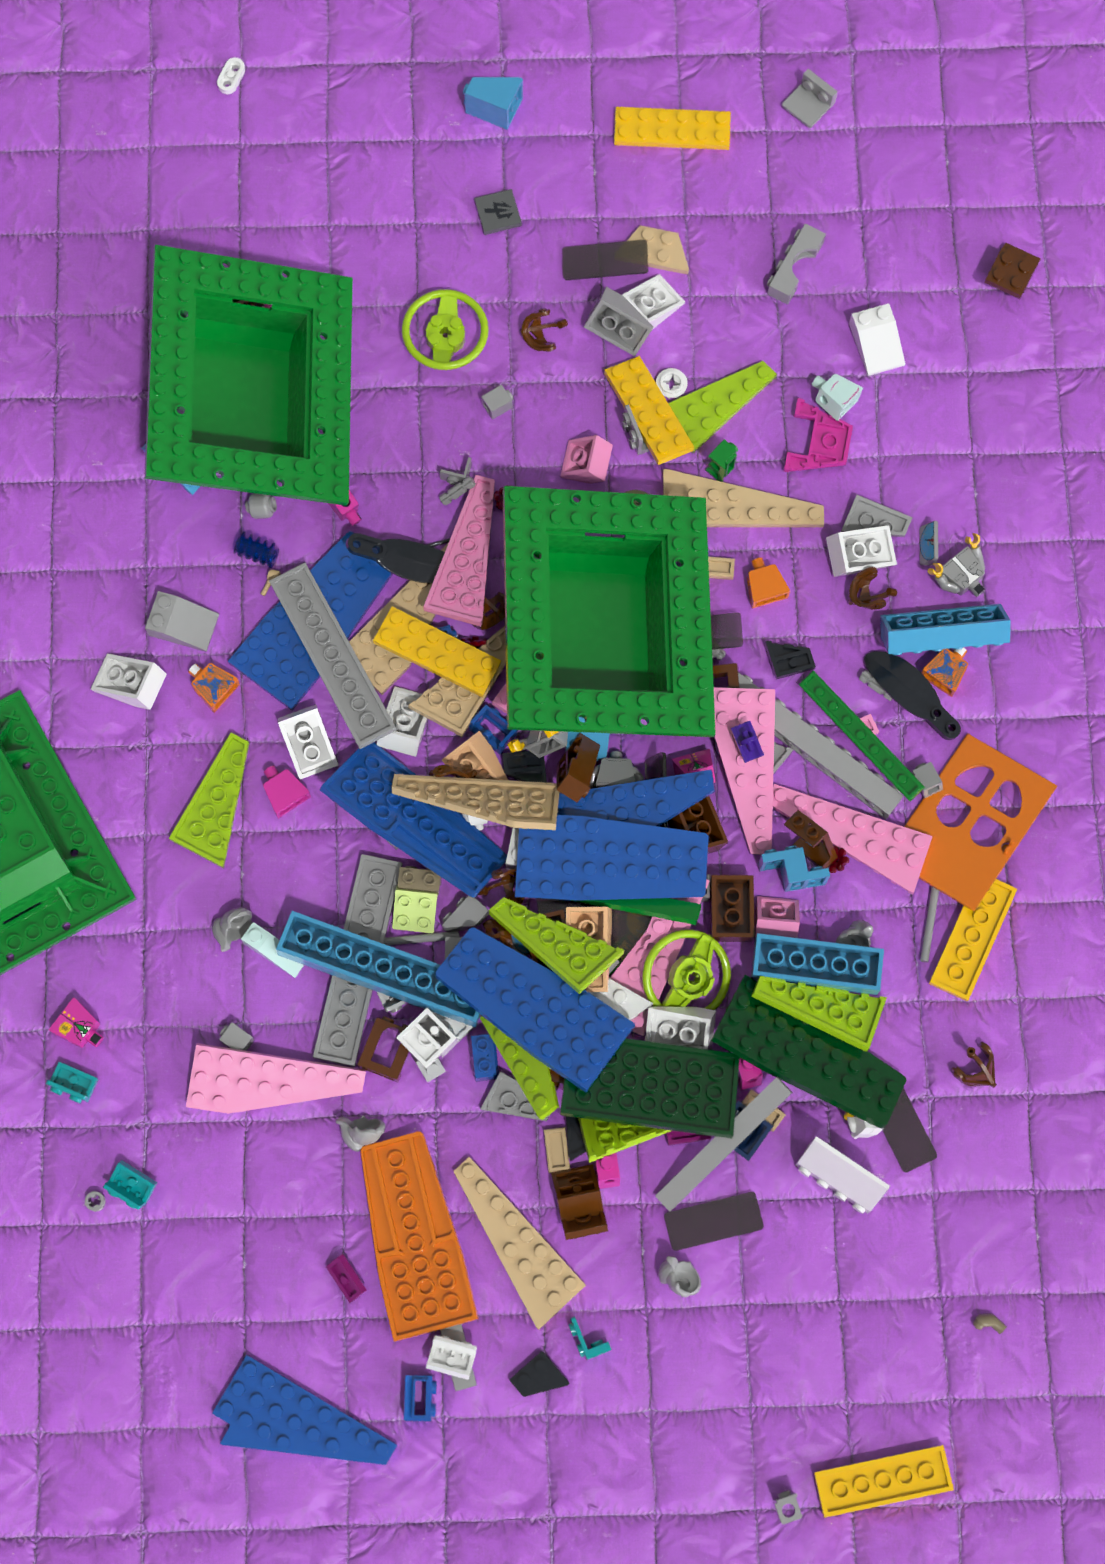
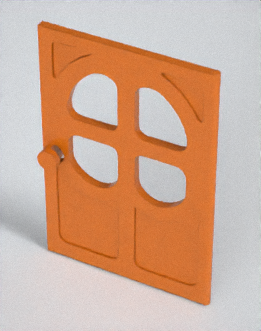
M967 733L939 774L943 783V790L923 798L904 827L932 836L919 879L975 912L1056 790L1057 785ZM976 767H987L992 770L994 777L981 796L975 797L956 786V778L965 771ZM1006 781L1016 784L1021 794V809L1014 818L1003 814L990 805V801L1000 786ZM950 795L971 808L970 813L960 826L948 827L939 820L936 809L945 796ZM981 816H986L1005 828L1006 833L997 845L983 847L977 845L971 839L970 832Z

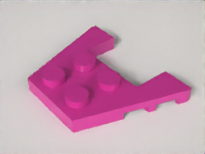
M798 398L794 417L814 421L810 447L807 456L787 452L784 472L846 465L853 426L841 419L835 420L831 415L820 411L818 407H813L805 403V400Z

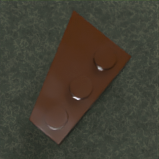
M579 733L557 763L556 790L577 803L581 797L585 798L590 790L589 786L600 748L598 743Z

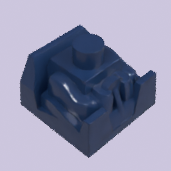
M741 1100L736 1103L735 1117L748 1106ZM765 1119L734 1151L749 1161L774 1124Z

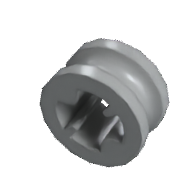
M96 1191L90 1192L85 1198L86 1207L94 1212L102 1210L106 1204L104 1195ZM99 1196L100 1205L91 1207L93 1203L90 1202V1199Z

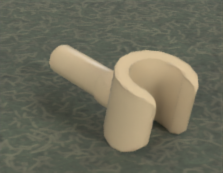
M270 570L268 572L267 581L261 595H266L271 586L269 581L281 575L280 571Z

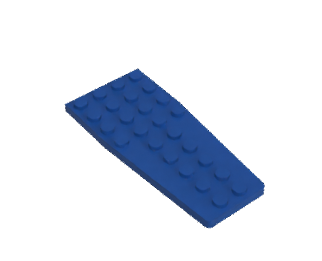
M352 531L347 532L310 570L347 639L393 575L376 561L353 555L347 550L346 541L354 534ZM353 542V546L359 548L358 544ZM372 548V551L377 554L378 550ZM280 602L263 618L228 660L231 666L291 711H293L320 678L316 667Z
M374 742L362 749L358 748L321 786L320 791L370 830L470 897H476L492 879L491 873L501 869L506 863L507 854L474 825L471 826L470 822H467L459 812L392 794L394 774H416Z
M557 815L556 830L519 828L515 897L576 901L704 897L706 894L709 837L706 833L585 816Z
M470 928L436 970V979L530 1055L584 1092H587L635 1027L634 1022L586 990L578 994L553 971L476 928Z

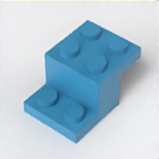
M789 846L784 851L778 852L776 849L764 851L758 862L759 872L780 868L785 892L826 885L830 878L829 868L823 869L822 866H818L808 871L803 847Z

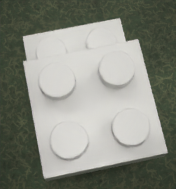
M426 1008L396 1038L427 1069L439 1056L443 1058L473 1027L431 1012Z

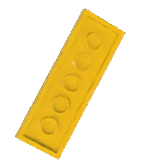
M616 107L614 145L729 150L731 112Z
M640 356L604 370L605 377L624 409L625 405L629 404L643 441L658 465L694 451V445Z
M393 606L373 639L374 644L482 698L501 664V660Z
M996 879L975 912L965 906L962 907L930 979V985L966 1002L969 1000L1017 888Z
M944 1445L814 1472L824 1518L954 1490Z

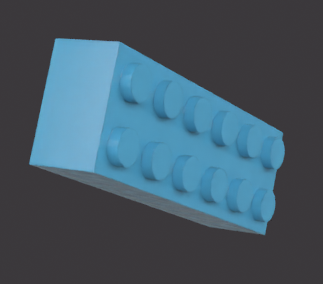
M1001 604L880 615L881 639L888 654L901 655L906 652L921 653L927 650L942 651L948 648L962 649L969 646L978 648L990 644L999 646L1004 643H1010L1011 620Z
M757 933L754 944L751 978L758 980L760 976L783 979L788 983H806V986L811 987L818 985L847 990L849 992L877 995L881 988L884 949Z

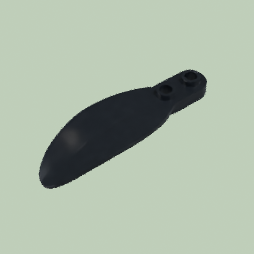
M360 533L352 534L346 541V548L351 554L374 560L392 574L419 583H433L445 554L441 550L414 541L402 539L380 540ZM353 542H356L359 548H355ZM372 548H376L378 553H374Z
M873 651L866 654L864 664L867 670L886 693L911 714L925 719L945 740H953L960 734V724L942 707L933 686L917 668L906 660L887 652ZM934 711L939 713V717L934 715ZM948 726H952L954 731H950Z

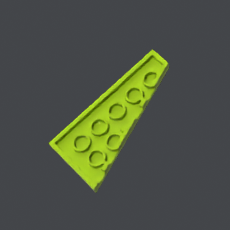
M764 361L668 403L694 445L692 453L700 448L776 378L777 373Z
M230 733L169 837L170 841L223 869L249 749V742L233 733Z
M505 897L489 909V915L578 994L624 954V950L619 947L614 948L607 945V942L587 936V933L559 921L555 922L546 918V915L527 910V907Z
M765 976L758 978L752 993V997L865 1052L870 1048L887 997L882 996L879 998L870 997L869 994L865 993L860 995L852 994L847 990L818 985L811 987L806 986V983L800 982L797 984L788 983L783 979Z
M481 1016L480 1019L538 1118L545 1119L559 1108L550 1068L530 1055L486 1018Z
M578 1118L589 1163L673 1131Z

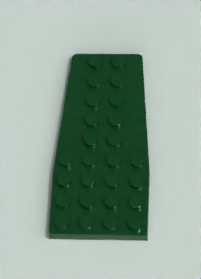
M744 975L711 1041L764 1072L778 1077L780 1080L883 1129L891 1118L906 1083V1077L868 1051L865 1052L752 997L757 981Z

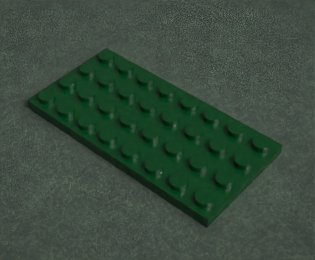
M626 1038L587 1092H584L564 1078L560 1115L732 1139L734 1134L740 1057L729 1052Z

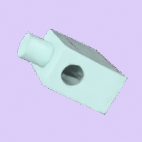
M834 374L828 381L818 375L812 383V386L819 390L815 399L816 402L837 421L858 402L863 390L861 386L838 374Z

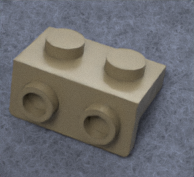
M413 866L400 867L397 885L399 889L439 892L442 877L430 869H417V867Z

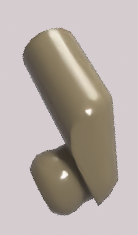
M991 1313L979 1314L973 1321L976 1329L982 1330L983 1327L991 1326L999 1334L1007 1327Z

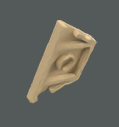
M640 225L615 254L616 261L688 275L689 267L679 234L676 232Z

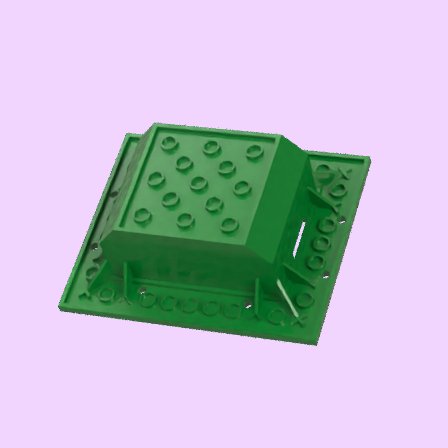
M155 245L153 248L144 479L347 506L349 503L353 278ZM232 299L269 304L272 306L270 308H265L240 303H233ZM320 335L324 336L325 340L321 339ZM318 429L322 430L323 434H320ZM216 473L221 474L222 478H218ZM277 481L281 482L282 486H278Z
M504 486L503 529L507 729L714 737L716 733L706 498ZM573 498H578L579 502H575ZM633 501H637L639 506H636ZM585 533L618 534L625 536L624 538L585 536ZM676 562H680L682 566H677ZM679 661H684L685 666H682ZM579 717H583L585 722H580ZM641 719L646 720L647 725H643Z
M21 690L0 700V975L137 900ZM30 764L29 769H24V766ZM74 850L78 851L77 856H72ZM39 902L41 903L40 905L18 916L17 918L7 922L6 924L3 923L6 920L14 917L15 915L23 912L24 910L32 907L33 905ZM65 924H70L68 930H64ZM9 955H14L12 961H8Z

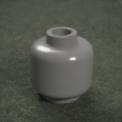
M253 493L249 496L248 501H246L245 507L247 513H250L252 518L265 519L273 516V513L277 510V503L275 497L271 495Z

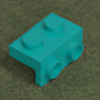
M58 1062L51 1079L47 1080L46 1084L51 1087L49 1091L58 1095H62V1092L69 1094L70 1100L81 1104L82 1100L87 1103L89 1102L99 1079Z
M121 1160L118 1162L110 1180L104 1184L103 1188L111 1196L118 1197L125 1201L129 1207L139 1210L147 1204L158 1182Z

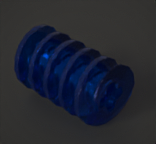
M243 531L235 544L234 554L237 553L239 557L245 555L247 560L252 558L253 562L256 563L260 560L261 565L267 564L268 568H272L278 558L279 548L275 549V542L269 547L267 539L261 544V537L253 541V534L246 538V532Z

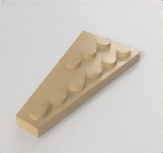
M505 626L489 638L485 645L479 648V650L501 660V664L483 698L441 678L433 687L427 689L421 697L410 703L408 708L462 737L469 727L470 721L475 717L506 665Z

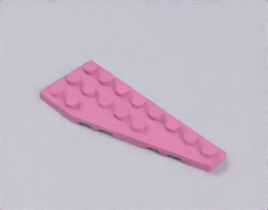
M714 688L716 733L714 737L719 755L721 756L750 854L762 855L764 851L772 849L775 689ZM751 721L764 756L744 763L731 728Z
M196 1043L186 1107L229 1114L360 1093L363 1091L366 1070Z

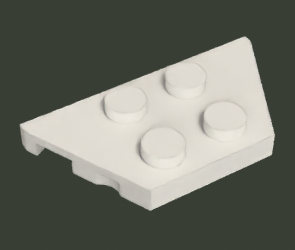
M610 978L608 992H589L629 1020H633L638 1014L653 1005L652 1002Z

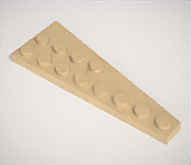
M663 469V495L706 498L707 527H824L823 505Z
M468 1157L453 1172L531 1319L539 1330L586 1285L476 1163Z

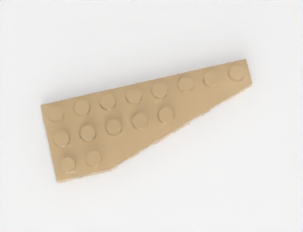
M448 544L441 551L445 552ZM409 581L349 641L373 687L381 695L411 667L412 662L374 644L373 639L392 606L431 625L436 614L424 611L423 606L433 583Z
M394 774L392 783V794L512 828L556 830L560 792L556 790V783Z

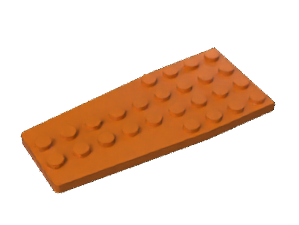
M417 1131L363 1146L361 1148V1158L378 1275L393 1341L397 1342L478 1320L479 1317L463 1251L424 1134Z

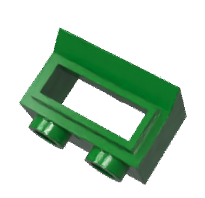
M724 439L708 455V458L712 461L708 464L709 467L706 469V472L717 481L723 482L724 477L735 468L736 453L738 451L736 445L732 442L728 443Z

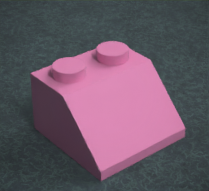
M598 435L569 440L560 477L589 484L604 482L613 445Z
M757 896L755 937L759 933L798 938L800 924L799 900Z

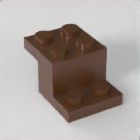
M1005 242L984 283L1020 299L1041 258Z
M593 1164L552 1172V1181L565 1239H577L607 1232L608 1225Z

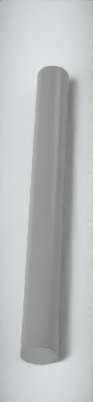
M932 886L920 957L921 962L929 961L939 890Z
M459 931L387 937L384 944L391 946L445 941V937H459Z

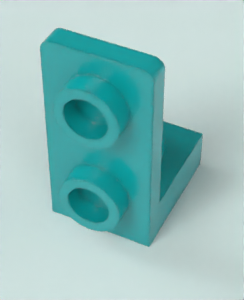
M571 1318L572 1323L568 1325L572 1336L577 1335L580 1342L576 1346L581 1358L585 1356L586 1360H589L612 1350L609 1342L604 1343L603 1340L590 1344L591 1349L588 1350L576 1318Z

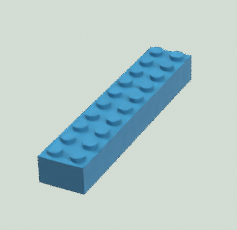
M291 912L276 948L278 956L420 1008H428L431 1012L476 1028L481 1014L436 979V970L440 967V964L303 914Z

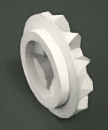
M669 368L659 373L656 384L662 394L668 399L678 398L684 394L687 388V378L680 370ZM674 378L675 385L670 390L669 385L666 383H670V380Z

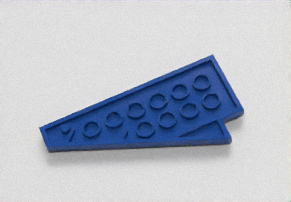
M712 770L593 788L589 790L585 798L581 797L578 803L564 794H560L557 815L585 816L660 826L715 792Z
M248 1355L244 1358L212 1412L213 1415L230 1424L229 1429L220 1444L226 1446L387 1465L397 1447V1444Z

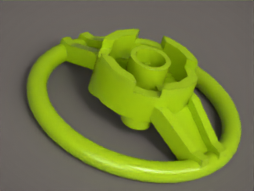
M435 290L422 295L410 305L402 323V337L409 353L421 364L437 370H452L469 364L482 352L488 339V321L482 307L472 297L456 290ZM441 298L438 313L432 316L426 328L427 345L433 350V360L423 356L413 345L410 337V323L419 307L430 300ZM458 299L468 304L476 312L480 321L481 333L477 345L468 355L459 360L451 361L454 353L462 349L465 343V329L462 320L458 317ZM447 333L449 335L448 337H443V334Z
M690 929L675 931L660 939L648 953L642 974L644 991L648 1000L653 1003L652 1006L685 1007L691 1000L706 996L714 983L711 970L714 949L722 965V983L718 994L705 1009L716 1010L726 997L731 981L730 962L719 942L704 932ZM677 939H697L689 955L681 956L672 965L668 978V984L671 986V989L661 1004L655 996L651 984V970L655 958L666 945ZM694 972V980H688L689 975Z

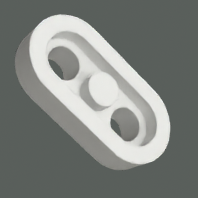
M240 58L229 59L218 77V89L223 94L235 92L245 73V65Z

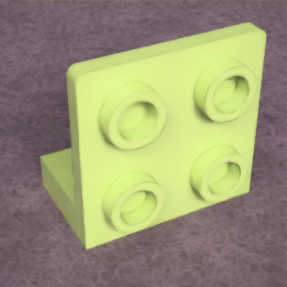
M397 886L395 890L392 928L396 930L434 933L439 892L399 889Z

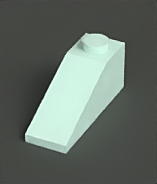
M254 922L241 938L243 944L294 978H296L304 966L303 964L278 956L276 948L280 940Z

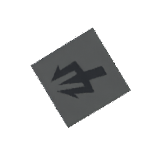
M512 189L474 198L484 235L522 226Z

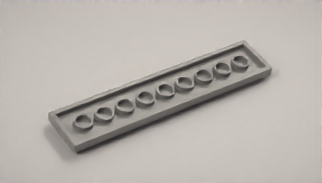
M306 563L270 580L269 582L359 749L396 731L397 729Z
M364 854L361 855L344 930L384 944L395 899L399 869L403 865L401 862ZM332 975L313 1058L355 1067L373 990Z

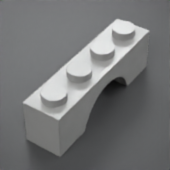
M806 223L802 230H797L794 236V244H789L785 252L786 257L784 261L780 260L776 267V275H771L768 280L767 286L769 289L767 295L787 305L789 304L799 283V280L793 273L792 266L800 259L815 258L824 243L826 233Z

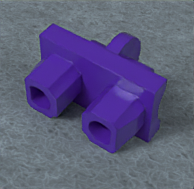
M751 721L731 728L744 763L764 756Z

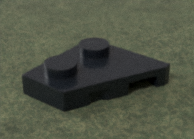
M543 1351L509 1380L523 1397L570 1384Z

